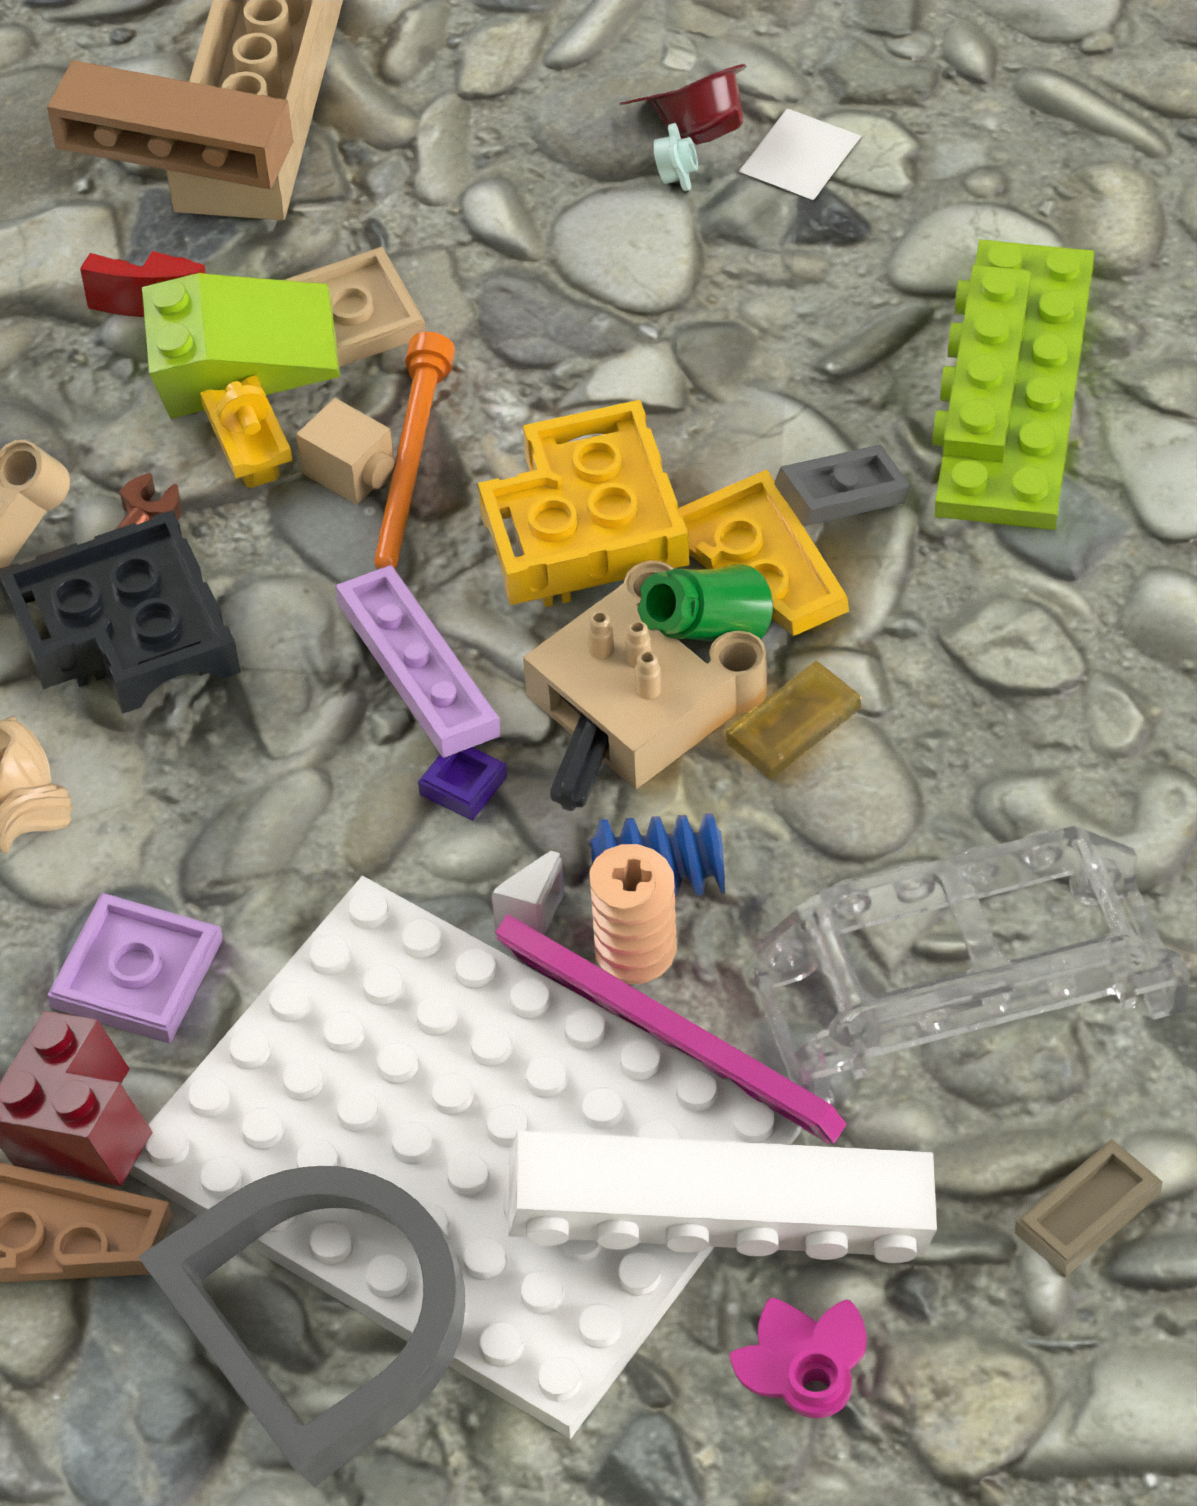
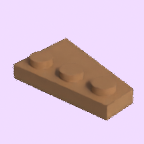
M0 1162V1283L150 1274L138 1257L164 1239L173 1217L170 1202Z

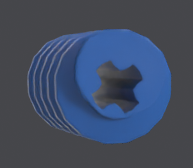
M712 813L703 814L698 832H693L686 815H677L672 834H667L660 816L651 817L646 835H641L634 818H625L620 837H615L608 819L599 820L595 836L591 838L592 865L594 860L607 849L621 844H638L654 849L667 860L674 873L675 897L678 896L683 878H688L695 896L704 895L708 878L713 876L721 894H725L722 833Z

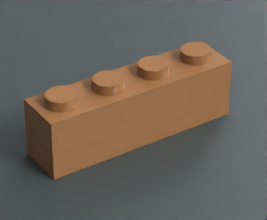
M75 60L71 61L47 106L55 149L270 190L294 142L288 100Z

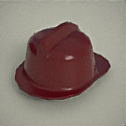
M746 64L736 65L697 80L678 90L620 102L619 106L649 100L667 129L669 124L676 123L681 139L690 137L696 145L711 142L739 129L743 124L742 103L736 74L747 66Z

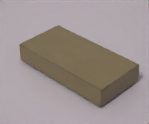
M1111 1139L1016 1221L1015 1234L1066 1277L1161 1194L1163 1181Z

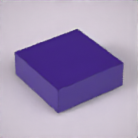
M473 747L444 758L440 754L418 781L419 794L473 821L507 778L506 763Z

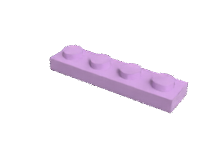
M392 565L335 585L338 605L443 758L500 737L499 717Z

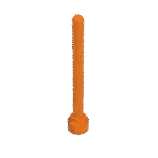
M419 332L410 338L405 365L413 381L374 557V565L377 570L390 565L396 569L398 566L436 384L440 383L443 378L450 374L453 364L454 344L449 338L436 332Z

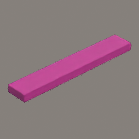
M508 913L495 931L497 939L514 958L556 983L644 1030L661 1043L669 1047L673 1046L702 1062L705 1068L720 1078L726 1079L728 1077L749 1096L766 1104L770 1109L825 1143L829 1144L831 1142L834 1144L847 1125L830 1103Z

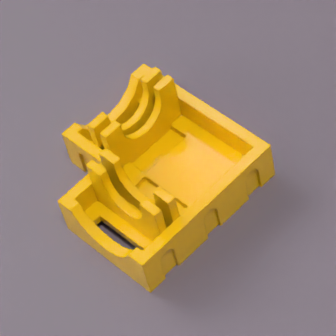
M640 399L523 425L525 458L530 471L517 474V477L503 480L497 478L478 483L481 517L485 529H489L495 545L505 592L510 605L542 598L545 608L553 606L554 595H560L562 604L571 602L572 591L625 580L626 573L633 566L641 562L659 561L673 568L689 565L688 531L683 517L679 518L678 503L666 472L663 473L661 456L651 428L646 426V414ZM603 434L599 436L568 442L573 439L582 437L584 435ZM512 518L523 552L522 556L514 557L502 519Z

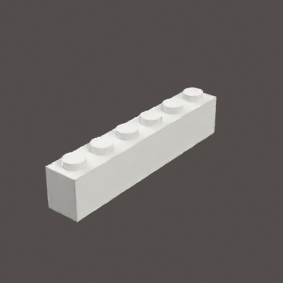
M517 1130L509 1157L508 1236L526 1237L529 1242L541 1246L559 1245L569 1239L597 1241L598 1245L608 1249H627L636 1246L638 1243L667 1244L670 1250L681 1253L699 1252L709 1246L736 1248L739 1253L748 1256H766L775 1253L777 1250L806 1251L809 1257L821 1260L837 1259L849 1253L875 1255L877 1260L886 1263H903L915 1257H923L937 1231L933 1152Z

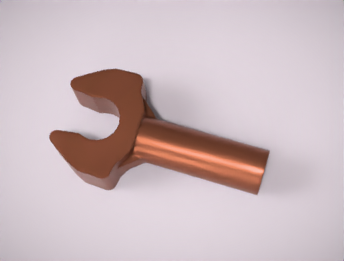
M146 473L127 482L120 490L123 509L128 514L115 529L133 523L137 525L152 520L153 516L171 510L174 511L179 521L181 516V498L178 485L172 484L159 500L149 502L155 493L151 473Z

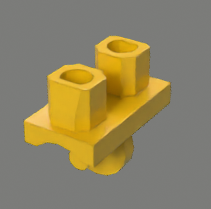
M257 375L248 377L241 383L237 381L229 383L225 390L209 389L200 392L203 408L235 479L242 477L247 488H254L276 481L280 477L279 465L293 461L291 448Z

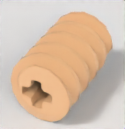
M621 844L607 849L594 860L590 869L596 961L601 969L626 984L647 983L662 976L672 965L677 953L674 873L667 860L654 849L638 844Z

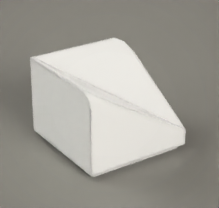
M549 851L495 888L492 893L495 929L499 927L508 913L541 934H546L564 894L563 868L560 853Z

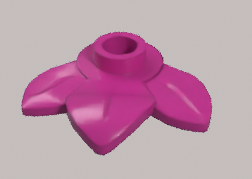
M770 1298L764 1306L758 1323L759 1345L738 1348L732 1351L729 1357L736 1377L751 1392L760 1396L783 1398L793 1411L802 1416L824 1418L839 1412L847 1404L852 1391L850 1371L865 1355L867 1334L860 1312L851 1300L846 1299L835 1304L816 1323L811 1317L777 1298ZM811 1381H821L829 1388L824 1391L813 1392L806 1390L804 1386Z

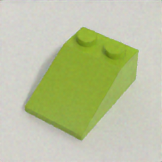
M197 273L142 287L149 374L170 419L204 411L200 392L209 389L225 390L229 383L235 381L241 383L244 379L257 375L266 395L340 377L331 294L327 284Z

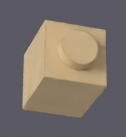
M335 397L296 434L302 474L356 505L374 488L382 487L393 472L395 464L390 428Z

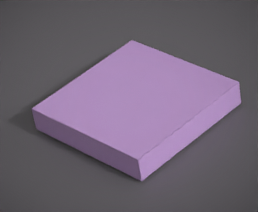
M101 893L47 995L50 1008L75 1016L97 1019L99 1023L171 1044L223 941L221 927Z

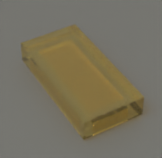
M816 660L726 730V744L771 780L861 709V695Z

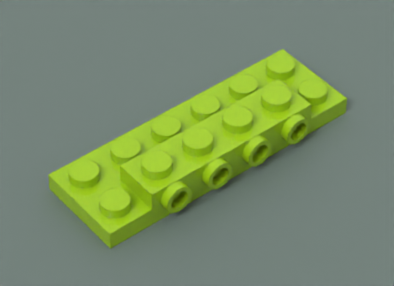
M979 239L970 280L959 279L957 285L955 314L964 315L963 323L951 322L947 357L957 358L956 367L944 366L940 390V401L950 402L949 410H936L932 446L943 447L934 517L1056 530L1095 251Z

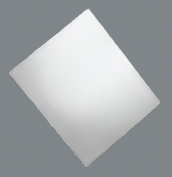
M787 108L739 172L814 200L861 136Z

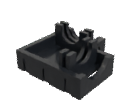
M173 510L153 516L152 520L137 525L133 523L95 536V539L79 545L74 543L36 556V559L20 565L15 563L0 569V583L6 605L20 627L43 689L72 679H76L79 687L88 684L86 674L93 672L97 681L107 678L120 710L124 714L141 708L147 697L155 689L177 676L198 672L199 676L212 673L224 679L241 673L235 640L229 627H225L223 624L221 610L207 581L203 582L201 568L187 539L182 537L180 524ZM36 602L51 638L41 641L26 606L27 603Z

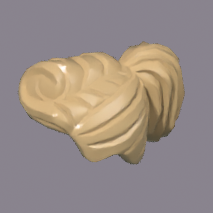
M15 716L0 721V848L2 854H7L14 839L23 833L55 831L67 828L72 820L71 813L73 811L72 797L68 794L67 789L51 783L49 762L41 744L26 726L18 722Z

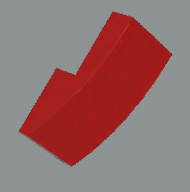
M155 251L150 253L143 266L134 265L122 259H112L89 253L80 267L88 309L134 317H144L142 287L197 273L206 274L205 265L193 262L187 258L174 257Z

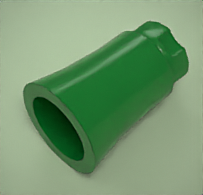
M733 564L715 569H672L665 573H654L640 587L641 601L637 608L641 621L647 625L649 630L660 631L670 638L692 639L713 643L719 636L738 630L750 632L761 640L771 622L773 600L770 587L758 570L745 564Z

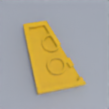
M767 469L678 508L679 518L683 517L688 531L689 555L707 569H715L733 564H745L758 570L767 581L771 590L773 600L771 619L791 635L795 636L849 612L847 595L798 517L774 485L775 481Z

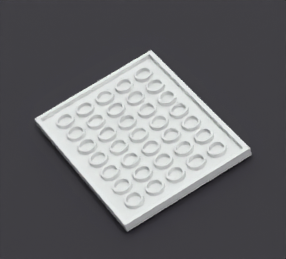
M361 876L148 1124L153 1133L129 1175L197 1216L256 1180L294 1168L340 1166L368 1172L394 1183L414 1197L440 1225L457 1254L465 1286L464 1324L459 1344L449 1367L571 1439L714 1247L708 1246L699 1252L681 1253L670 1250L667 1244L638 1243L636 1246L627 1249H608L598 1245L597 1241L568 1239L563 1244L541 1246L529 1242L526 1237H509V1157L517 1130L791 1145L801 1132V1128L770 1109L766 1104L749 1096L728 1077L722 1079L705 1068L702 1062L673 1046L669 1047L661 1043L644 1030L368 878ZM347 1208L318 1209L302 1213L279 1223L249 1245L255 1251L408 1342L412 1336L422 1308L423 1278L421 1266L407 1236L388 1221L360 1210Z

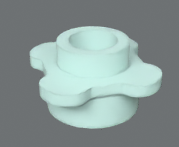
M676 123L669 124V136L654 140L656 165L660 177L665 184L680 181L683 191H688L691 189L689 172L698 170L697 153L690 137L681 139Z

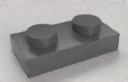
M881 444L781 466L774 485L803 526L903 504L911 488V485Z

